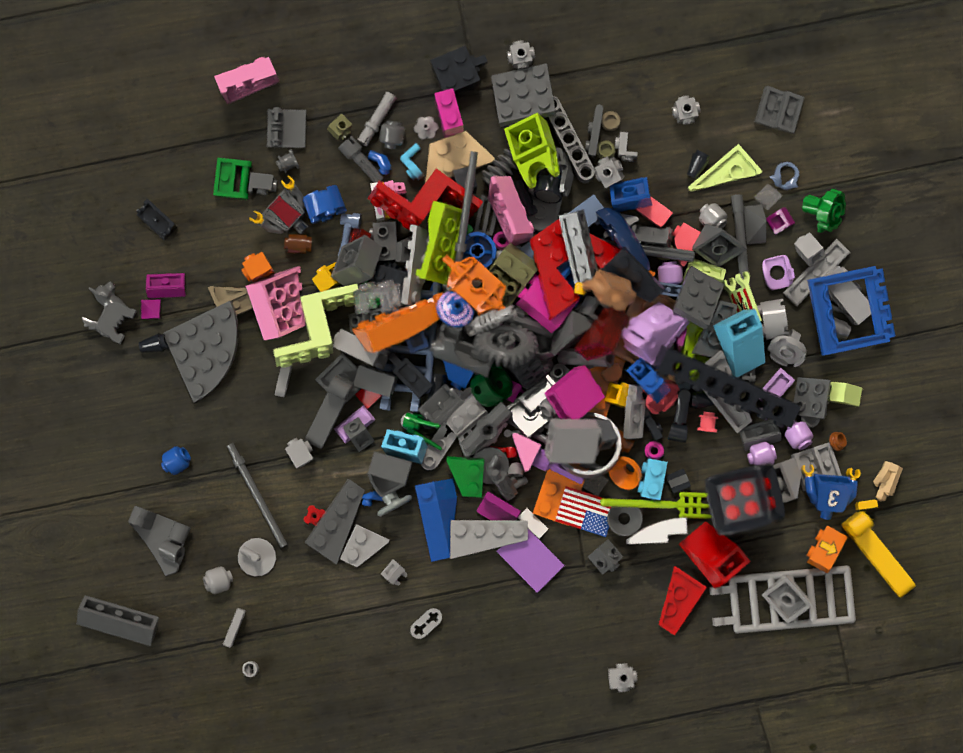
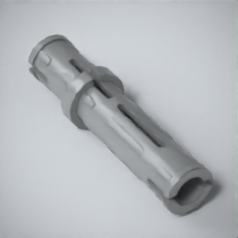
M385 93L370 120L364 124L365 128L357 139L362 145L368 146L375 132L379 131L378 127L397 99L393 94Z

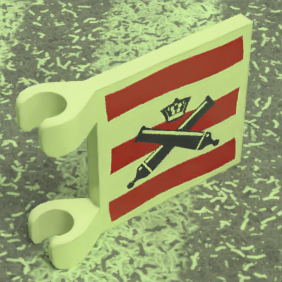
M747 271L742 273L744 280L740 274L735 275V279L729 278L730 286L726 280H723V288L729 293L732 303L738 305L736 313L742 310L756 309L758 317L762 321L749 286V273ZM736 282L741 286V288L735 290Z

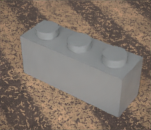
M835 266L824 276L847 272L844 267ZM848 281L828 286L829 295L839 308L849 314L846 316L853 325H859L871 315L868 296L865 297L861 293L862 288L857 282Z

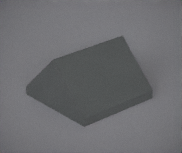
M705 224L692 250L713 265L720 267L747 250V247L722 228Z
M573 311L553 333L552 354L555 356L579 343L598 325V322Z

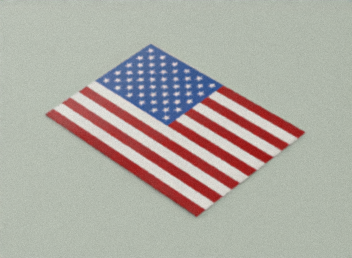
M566 486L555 521L606 537L609 529L607 516L611 507L601 506L600 501L605 498Z

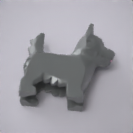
M111 281L106 285L98 286L96 289L89 287L96 300L104 306V310L98 321L82 317L81 319L85 323L84 327H89V330H96L103 337L111 338L112 341L121 344L125 335L118 334L116 329L119 328V325H122L125 317L134 319L137 310L130 309L115 295L116 286Z

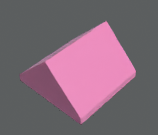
M517 433L512 434L524 472H527L541 445Z

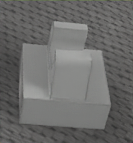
M392 560L381 573L392 585L398 586L401 584L397 580L400 575L407 577L405 569L395 560Z

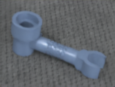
M341 214L340 224L344 225L341 248L349 243L351 228L360 229L361 214Z

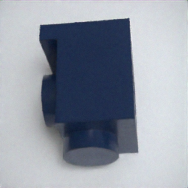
M423 330L405 339L411 353L429 348Z

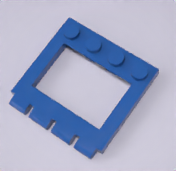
M876 266L807 280L822 355L890 342V338L896 336L893 323H886V321L892 320L890 304L883 305V302L889 301L886 285L879 286V283L885 282L883 268L876 269ZM865 279L875 334L839 342L828 286Z

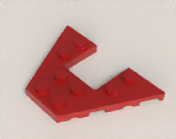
M559 219L530 240L550 321L580 299L579 295L574 293V289L557 270L558 267L569 260ZM590 234L597 267L601 270L621 249Z

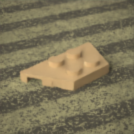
M464 131L430 144L426 181L436 168L451 178L453 170L468 167L470 151L478 152L476 168L492 163L495 158L469 133Z

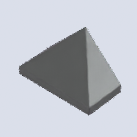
M744 206L746 243H766V217L763 206Z

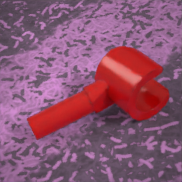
M494 447L502 452H506L507 458L517 457V449L514 447Z

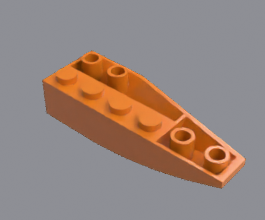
M444 293L435 294L432 296L433 298L421 300L414 305L387 315L386 313L375 316L373 321H362L358 323V327L353 329V332L367 352L375 353L417 334L440 319L436 306L437 301Z

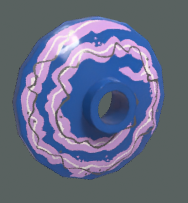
M455 291L444 293L437 301V314L448 326L455 328L463 327L469 324L473 318L474 308Z

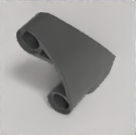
M134 506L128 520L129 524L149 547L164 575L168 576L177 573L185 554L183 546L191 528L146 509Z

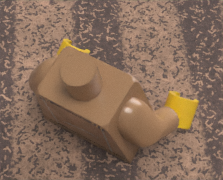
M599 269L593 279L583 283L576 282L574 293L585 295L586 291L592 290L599 302L614 307L616 310H625L627 305H630L636 299V293L632 291L630 280Z

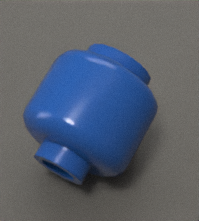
M175 446L162 455L161 466L165 472L177 475L190 465V454L184 447Z

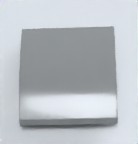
M829 442L791 455L792 458L795 457L801 473L800 483L803 491H806L804 480L806 475L801 472L802 465H805V471L808 473L810 472L809 465L812 464L814 466L812 477H814V474L842 476Z

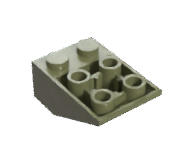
M512 243L502 251L489 269L506 286L502 298V305L504 307H509L513 304L520 292L538 271L537 263L535 264L533 259Z

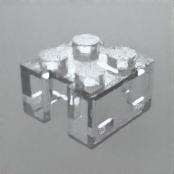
M386 280L378 283V285H375V282H365L359 285V288L354 290L356 314L369 313V309L377 308L376 298L381 300L382 311H392L401 307L400 283H394V280Z

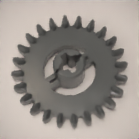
M504 323V325L501 324V326L489 331H480V334L475 336L474 347L478 357L483 356V361H486L489 357V364H492L496 359L497 367L501 361H504L505 367H507L508 361H511L512 366L515 367L516 360L522 365L523 359L528 363L529 358H534V355L537 354L538 342L534 334L529 332V329H523V326H515L513 323L511 325ZM496 338H498L497 347L492 343ZM515 339L520 343L517 347H515Z

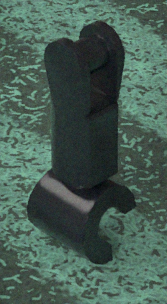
M681 389L678 393L674 422L676 423H672L668 440L686 443L687 425L683 423H686L691 396L687 389Z

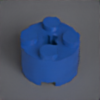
M337 185L326 187L327 190L319 192L316 190L303 197L304 199L302 200L311 224L321 220L322 222L333 219L332 215H340L347 211Z
M469 233L466 236L465 244H467L466 252H464L463 260L474 257L486 269H489L496 257L495 242L485 233ZM475 248H480V251H483L479 256L472 254Z

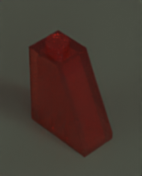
M614 307L603 309L576 345L575 350L587 361L614 353L629 316L623 310H616Z

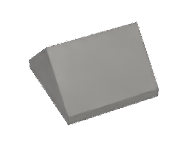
M788 575L781 576L762 594L787 624L814 605Z

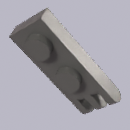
M602 105L596 106L593 122H589L588 133L591 134L590 141L586 140L585 152H588V157L595 159L603 114Z

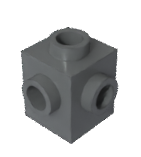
M609 539L588 556L602 574L608 570L614 571L620 565L618 561L623 557Z

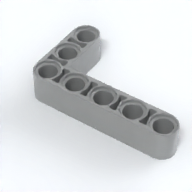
M553 96L554 103L556 104V115L545 117L544 119H547L578 180L582 183H588L594 177V167L559 99ZM559 118L563 119L565 125L558 127L554 121ZM566 135H570L574 141L567 144L563 138ZM579 152L582 155V159L574 160L572 154ZM582 169H588L591 175L586 178L580 172Z

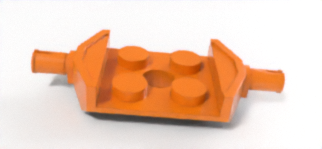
M448 255L442 259L452 270L447 287H451L478 311L477 314L479 316L492 310L499 311L506 308L502 305L506 286L474 257H469L456 263ZM479 280L482 283V287L476 289L472 286V282Z

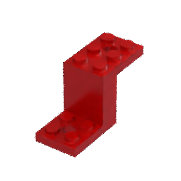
M436 168L412 203L381 181L377 183L368 199L372 205L382 208L389 217L397 219L402 223L403 227L410 230L411 224L417 226L421 224L431 210L433 201H437L439 197L444 204L462 209L465 188ZM473 194L469 219L483 203Z

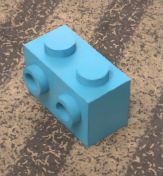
M388 429L381 446L388 456L422 464L428 448L421 436L409 435L401 431Z
M649 458L646 462H643L641 472L644 474V477L638 486L640 497L661 500L667 462Z

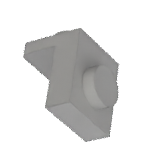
M620 132L619 137L615 138L618 158H622V161L632 162L633 159H637L638 152L627 151L628 132Z

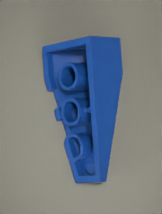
M453 478L417 485L415 488L431 562L450 558L451 520H455L457 502Z

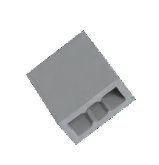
M342 329L336 333L333 339V347L382 370L388 361L387 356L391 353L385 349L375 353L367 352L355 335Z
M550 419L545 455L549 463H594L595 456L599 452L598 439L602 435L601 427L598 426L596 420Z

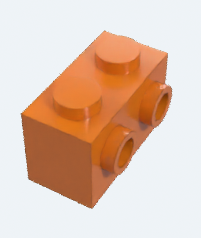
M263 252L247 256L245 262L242 263L244 268L241 270L248 281L256 282L275 273Z

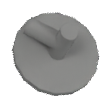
M253 538L246 541L240 547L238 563L247 574L263 576L269 573L275 565L276 552L267 540Z

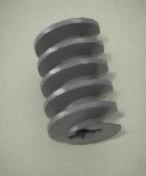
M503 150L505 156L498 155L499 161H492L494 167L491 165L487 166L489 172L482 171L483 177L481 179L488 186L490 185L491 177L506 176L507 173L513 175L511 169L518 170L509 150Z

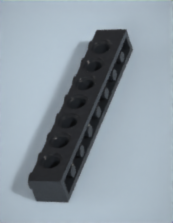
M664 345L661 346L652 365L657 369L656 373L664 377L668 375L673 376V380L682 385L687 382L691 384L690 388L701 392L703 389L712 398L718 399V397L724 399L723 402L731 406L735 404L740 405L741 410L750 414L751 411L756 412L757 417L766 421L770 418L774 420L773 423L782 428L784 425L792 427L801 408L793 401ZM679 362L678 369L673 370V365ZM696 370L695 376L690 378V372ZM713 377V381L706 385L707 379ZM729 384V389L723 392L724 386ZM746 391L745 397L740 399V394ZM762 399L761 405L756 406L757 401ZM776 406H779L778 411L776 413H773V409Z

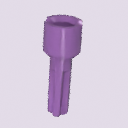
M542 448L538 450L532 465L545 472L550 469L579 484H582L585 479L570 474L560 463H549L545 450Z

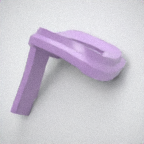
M780 255L768 258L762 263L764 279L769 289L777 290L788 287L793 283L795 278L794 269L791 268L787 256ZM778 265L784 269L785 274L782 279L775 280L770 276V269L773 266Z

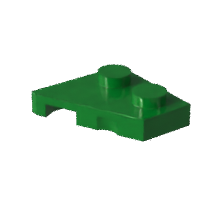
M447 456V463L462 496L482 498L484 459Z

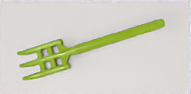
M680 492V499L677 502L630 499H601L600 501L601 506L677 508L680 512L679 518H712L709 514H701V508H709V504L701 503V498H707L706 493ZM685 497H688V503H685ZM693 497H697L696 503H693ZM693 508H696V514H693Z

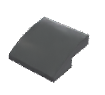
M765 86L755 123L780 131L794 133L804 97L789 91L784 92L770 86Z

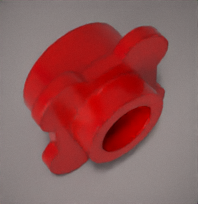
M313 505L309 506L304 522L316 526L325 510L316 509Z

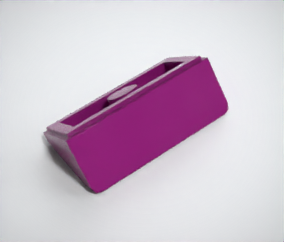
M185 273L146 275L147 297H184L186 295Z

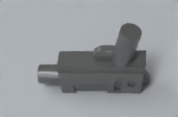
M493 470L491 473L493 476L492 481L498 487L497 489L502 498L506 501L511 500L518 494L517 488L528 483L525 476L518 480L514 477L510 479L504 470L502 472Z

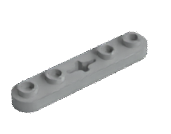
M466 388L460 396L463 401L472 394L471 388ZM445 421L431 440L441 446L442 450H438L430 444L428 445L421 464L426 470H433L438 466L457 437L453 432H450L446 438L444 437L447 431Z

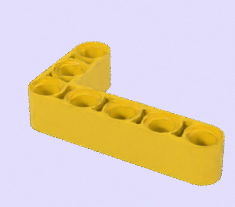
M864 512L854 513L841 524L843 529L900 598L916 586L872 531L871 527L874 524Z

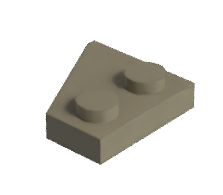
M208 287L216 307L232 301L237 316L253 309L247 288Z

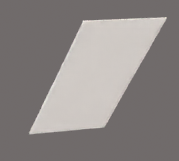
M528 508L517 517L520 521H528V528L538 538L548 530Z

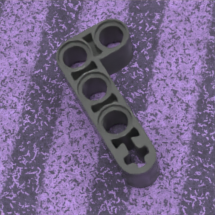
M339 375L334 376L327 389L328 393L304 441H308L309 444L321 450L323 449L354 387L353 382Z

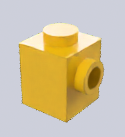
M336 262L327 267L326 265L320 267L316 271L317 275L312 278L320 292L335 289L340 284L331 277Z
M623 382L620 385L609 383L604 401L626 408L629 384Z

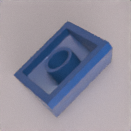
M647 177L610 185L611 203L614 210L623 212L652 206Z

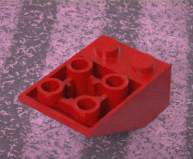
M706 521L679 543L681 548L715 589L725 584L750 562L738 545L725 535H718L716 529Z

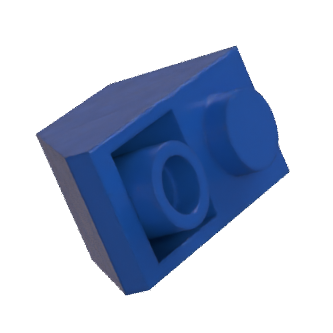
M641 357L626 370L656 403L661 401L671 391L666 382Z

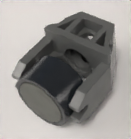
M556 148L561 179L554 178L549 170L544 168L537 174L536 187L529 188L532 196H535L536 199L542 202L558 203L562 200V196H568L571 191L574 175L569 159L562 148Z

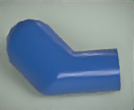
M370 150L368 160L377 162L380 167L379 172L382 175H387L389 170H391V164L387 156Z
M376 491L366 493L362 497V505L372 506V500L383 501V497H380Z

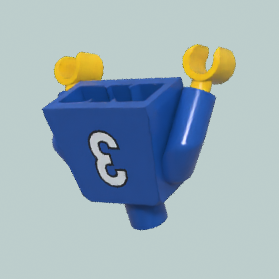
M812 464L809 465L810 472L808 473L805 471V465H802L801 472L806 475L804 480L807 495L816 509L821 511L820 517L822 519L830 520L833 512H843L846 506L856 498L858 485L856 478L860 477V470L856 469L854 476L852 475L853 469L848 468L846 476L814 474V477H812L814 466Z

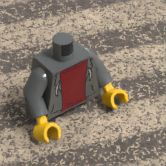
M288 176L290 179L288 184L281 181L285 189L262 214L253 211L257 214V219L254 220L249 217V220L258 223L267 232L277 234L286 232L288 234L294 228L302 235L309 227L301 220L306 215L302 200L304 198L299 188L295 185L294 180Z

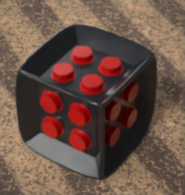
M772 463L712 475L705 479L708 504L718 535L743 532L784 521L783 498Z

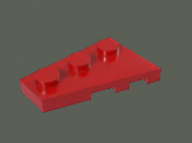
M676 566L673 569L659 625L673 635L677 634L707 589L706 586Z

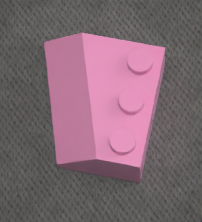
M269 57L258 58L253 63L242 65L236 69L214 76L227 104L279 82Z
M511 176L491 177L488 199L508 243L517 246L530 241L533 237L534 227L527 219L526 210L521 204Z
M300 266L270 275L246 286L264 340L279 338L305 326L300 300V290H302V283H299L298 273H301Z

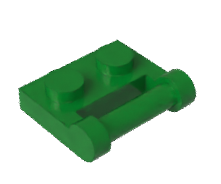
M217 158L213 195L216 197L248 200L247 187L249 168H252V162ZM238 166L242 167L239 192H234L236 167Z

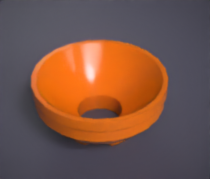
M621 456L616 465L609 471V476L618 487L631 490L640 483L642 472L639 465L633 459ZM626 464L631 465L634 472H630L626 468Z

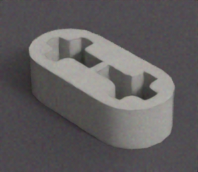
M293 363L289 367L280 369L275 396L285 397Z
M435 608L426 611L411 626L412 636L417 639L425 637L441 622V612ZM430 612L433 614L438 613L437 622L434 620L429 624L426 622L430 618ZM425 623L427 626L423 629L424 634L421 635L419 633L416 635L414 633L416 630L415 626L420 627Z

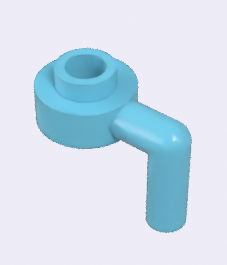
M417 143L400 158L408 168L407 174L413 180L415 178L420 180L424 176L420 169L410 160L421 149Z

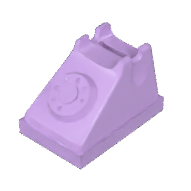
M658 301L637 317H633L629 321V327L622 330L621 335L625 343L624 348L638 358L641 357L652 366L661 346L664 345L670 348L676 341V337L680 336L690 322Z

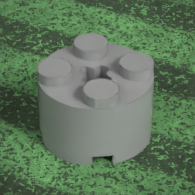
M783 299L760 302V305H757L760 317L763 319V338L766 337V340H771L777 336H789V331L785 332L788 330L785 305H781L784 304Z

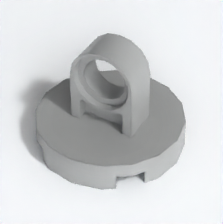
M791 329L789 336L773 338L768 346L770 357L776 363L783 366L794 364V367L801 365L807 355L805 346L799 341L801 334Z

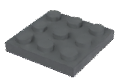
M547 64L491 76L500 127L515 124L537 112L543 118L556 115Z

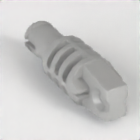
M510 305L499 311L492 310L471 320L469 324L465 325V329L469 336L480 334V331H489L501 326L503 321L516 317V309L512 311L515 307Z

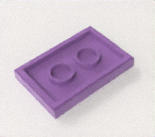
M529 529L528 540L501 546L496 551L536 592L544 587L564 567L559 559Z

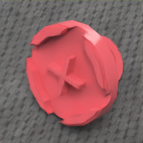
M664 380L671 391L658 403L642 389L647 395L645 406L652 414L667 411L678 399L677 392L680 391V388L673 380Z

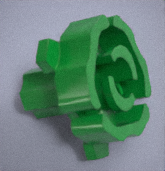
M831 189L822 198L812 195L805 196L802 210L816 215V220L819 221L817 232L822 233L824 230L831 232L833 229L838 228L842 221L840 216H843L845 213V194L842 191Z

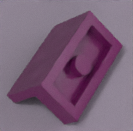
M487 492L477 509V513L493 521H515L521 512L490 492Z

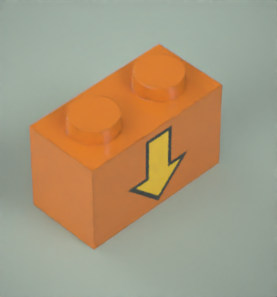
M826 526L824 530L820 529L815 538L818 540L816 546H811L806 556L809 557L807 563L828 573L841 551L847 536Z

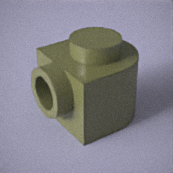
M341 114L328 125L327 130L337 140H345L351 134L352 123Z

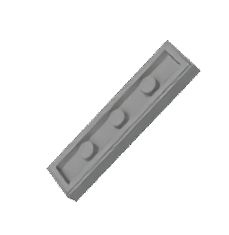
M837 239L824 251L825 257L812 267H808L783 292L795 306H798L810 293L808 279L823 277L850 253Z

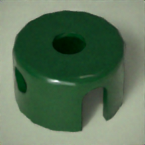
M492 364L488 377L475 373L470 380L473 396L485 407H494L512 395L513 384L511 378L501 366L497 367V364ZM498 380L502 381L503 387L501 389L497 385Z

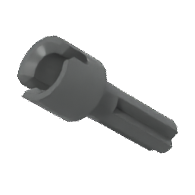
M353 136L338 147L347 159H353L374 183L383 180V176L361 152L362 146Z

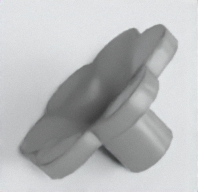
M420 117L414 126V131L418 133L420 139H432L438 130V125L434 123L432 117Z

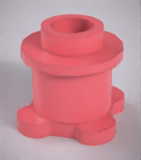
M703 412V415H699L701 422L697 431L717 433L715 425L718 417H715V413Z

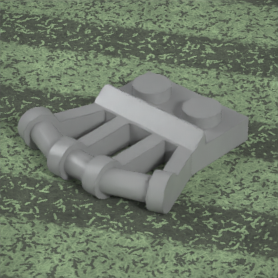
M472 394L445 420V423L458 437L463 456L466 458H470L472 454L461 445V442L464 440L463 435L465 433L469 434L472 431L471 428L477 424L478 420L489 414ZM505 422L497 430V435L493 439L487 440L479 450L488 447L492 443L495 444L503 428H506L508 423ZM487 427L483 429V431L489 430Z

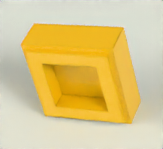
M877 500L856 502L855 507L856 510L878 507Z

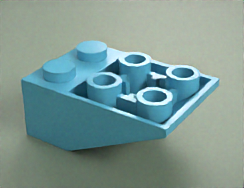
M756 309L742 310L713 325L733 376L739 377L765 363L763 328Z

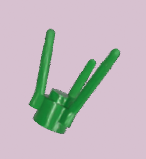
M407 412L403 421V427L407 428V432L421 436L426 443L438 450H442L441 446L415 431V429L418 430L421 424L440 428V425L422 420L424 418L421 414Z

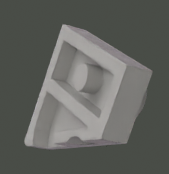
M356 524L340 560L359 567L388 544L390 540Z

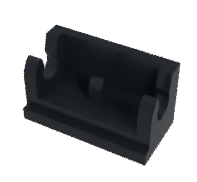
M146 199L143 202L142 208L137 209V216L165 241L177 226L151 201Z

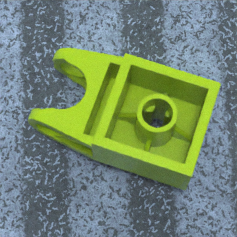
M538 112L504 129L513 161L516 163L529 188L536 187L537 174L544 168H547L554 178L559 176L557 151L547 120Z

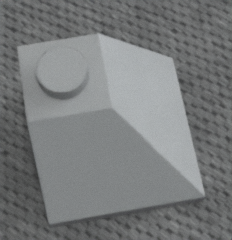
M794 457L773 465L778 478L783 503L798 497L801 473Z

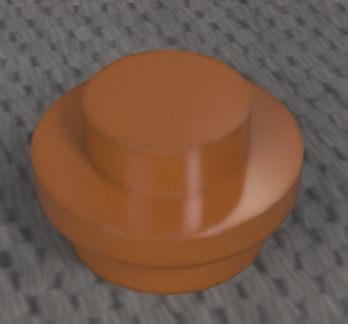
M833 432L830 435L829 443L834 450L840 451L847 445V440L843 433Z

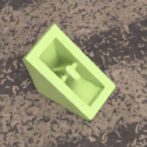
M830 383L832 388H830V399H828V402L859 407L862 387L848 383Z

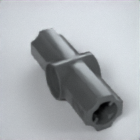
M582 345L578 348H568L558 353L557 360L558 363L564 365H585L588 369H592L593 367H611L614 364L615 356L613 351L592 349L590 345Z
M500 402L486 417L478 420L476 427L461 442V445L470 454L474 455L487 440L493 439L497 435V430L513 413ZM486 426H490L488 431H483Z

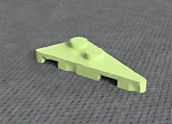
M738 144L692 183L688 189L692 192L760 175L763 171Z

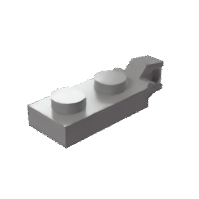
M629 384L623 438H643L646 400L643 399L642 388L639 385Z

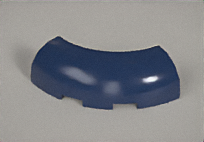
M603 208L596 211L601 227L611 240H615L620 249L625 247L649 271L650 263L634 231L623 216L613 208Z

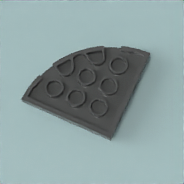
M228 301L163 333L193 403L205 398L215 390L222 379L226 377L235 359L239 338L238 319L232 301Z

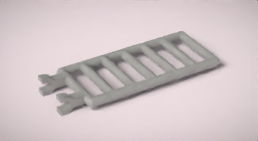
M835 566L828 573L818 568L734 575L729 579V586H720L717 589L709 587L710 595L730 593L732 616L712 618L713 626L733 624L735 633L850 624L856 621L850 566ZM833 574H844L848 616L836 617ZM783 575H788L793 581L794 578L806 577L807 597L814 604L809 608L810 619L798 620L797 617L788 624L786 622H779L778 613L770 605L771 623L760 624L756 581L767 580L769 588L775 583L776 579ZM825 575L829 618L817 619L813 576ZM748 582L752 616L751 625H741L737 583Z

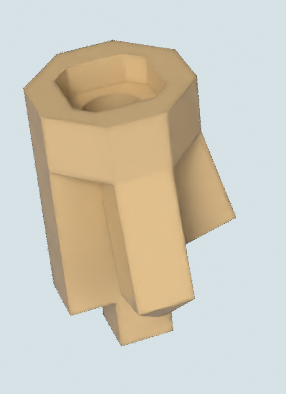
M885 461L874 479L875 486L879 487L876 495L879 501H885L887 496H892L895 493L896 485L903 469L899 465Z

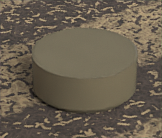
M609 111L602 116L601 125L605 130L614 131L619 127L620 117L617 113Z

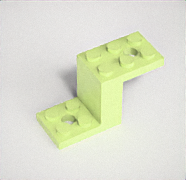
M357 284L300 297L310 341L274 349L277 367H289L292 363L299 361L300 363H306L315 357L323 359L333 353L332 340L324 310L332 311L337 309L338 306L345 305L349 307L359 302Z

